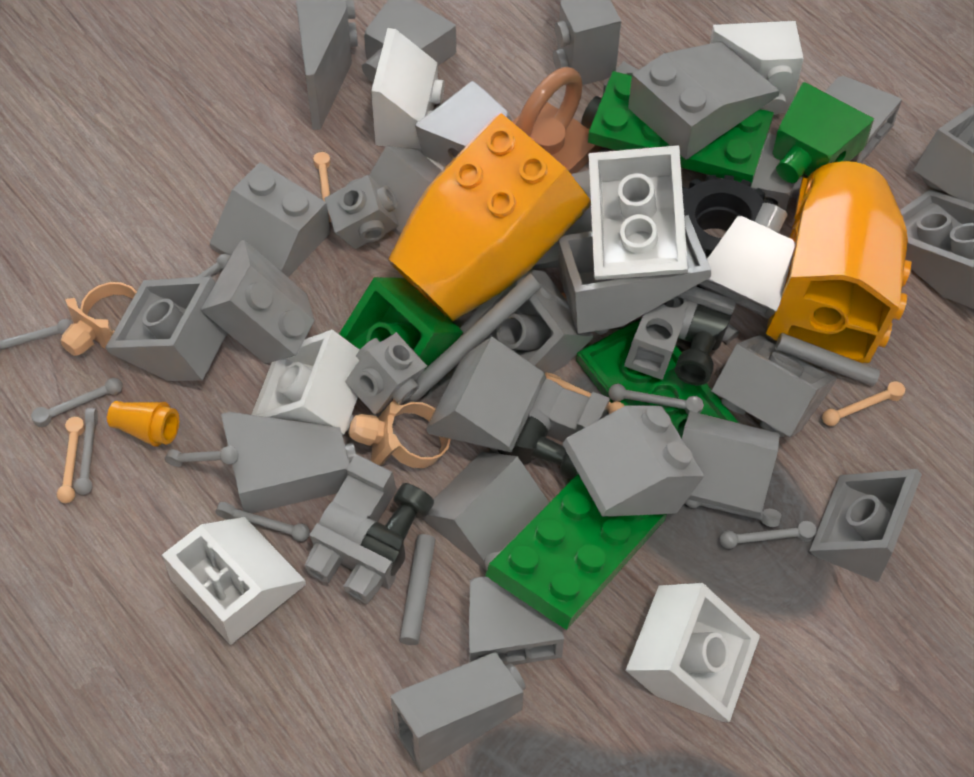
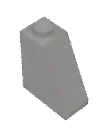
M235 412L221 414L228 446L235 447L238 451V459L232 465L243 511L256 513L338 493L348 475L346 469L356 454L353 443L344 444L340 427Z
M496 652L391 695L394 731L422 773L520 712L523 706V690L526 688L524 680L512 663L504 665Z

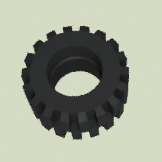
M716 175L706 176V180L703 182L697 178L690 181L689 188L682 187L684 216L689 215L706 258L710 256L722 238L714 237L704 230L722 229L727 231L737 216H743L755 221L763 203L773 204L771 200H764L766 194L760 188L753 190L751 182L744 179L741 182L734 181V176L725 175L724 179H717Z

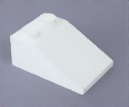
M679 145L589 153L595 280L688 273Z

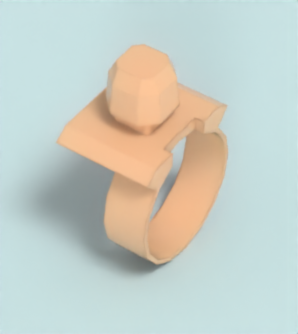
M108 282L98 285L89 291L82 301L81 309H79L75 298L65 299L73 324L62 334L61 344L63 348L72 355L77 356L94 345L93 340L100 343L101 347L106 349L105 347L114 331L111 330L107 319H94L87 316L89 310L102 298L112 295H125L133 299L137 291L124 283Z
M393 399L379 417L360 414L356 415L350 423L349 436L356 442L368 446L372 445L371 462L382 466L393 455L400 463L409 467L426 468L433 465L446 452L451 441L449 438L439 436L441 444L439 455L420 457L410 453L401 445L396 434H393L392 424L394 417L403 413L417 414L430 422L436 409L423 402H410L401 405Z

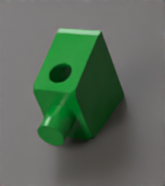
M803 82L777 131L772 152L774 157L780 160L776 166L777 174L786 182L796 183L803 174L810 176L812 172L825 164L852 160L866 147L875 118Z

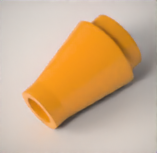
M114 401L107 413L109 427L120 429L154 447H158L161 444H170L175 439L179 429V413L176 409L171 408L167 402Z

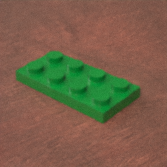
M612 71L590 127L588 143L617 151L670 146L628 108L632 76ZM759 109L687 160L680 155L681 168L707 175H716V177L724 179L725 175L734 176V181L741 182L744 179L751 182L752 186L772 124L774 112Z
M577 474L489 563L485 576L567 630L663 524L667 514L602 517L580 475Z

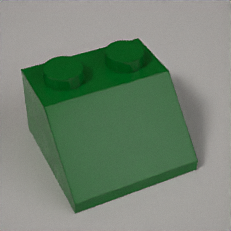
M374 277L339 332V335L360 350L374 338L381 342L397 332L428 367L460 338L463 331L405 278Z

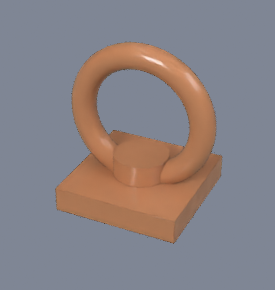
M562 67L553 71L540 82L513 123L565 166L571 174H574L589 162V153H598L602 147L588 143L590 129L573 118L581 99L582 79L579 72L574 68ZM566 85L563 101L560 108L557 109L547 101L560 87Z

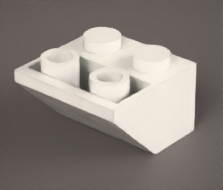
M245 517L201 524L162 554L172 582L230 645L306 585L302 576Z

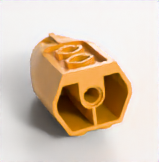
M500 113L487 123L423 192L411 212L388 261L403 278L453 322L500 294L524 276L591 206V201L565 166L505 115Z
M832 162L821 166L812 172L808 178H802L794 216L795 221L789 237L796 242L780 305L777 311L769 318L766 334L777 341L779 335L784 333L860 363H870L878 346L886 347L892 331V320H900L906 307L907 294L901 293V289L908 280L912 265L911 261L905 260L908 243L907 229L903 215L887 180L877 170L857 162Z

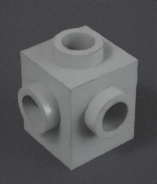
M369 175L349 182L346 187L324 198L325 202H327V209L334 232L355 249L368 242L377 241L385 233L399 227L394 213V209L398 208L394 194L388 186H380Z
M396 332L381 342L374 338L364 345L356 355L359 362L345 382L371 412L376 415L384 410L393 399L398 404H402L418 390L419 385L416 380L427 365Z

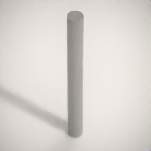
M529 273L421 373L416 380L419 385L418 390L403 403L417 402L450 372L465 354L477 347L542 287L541 283Z

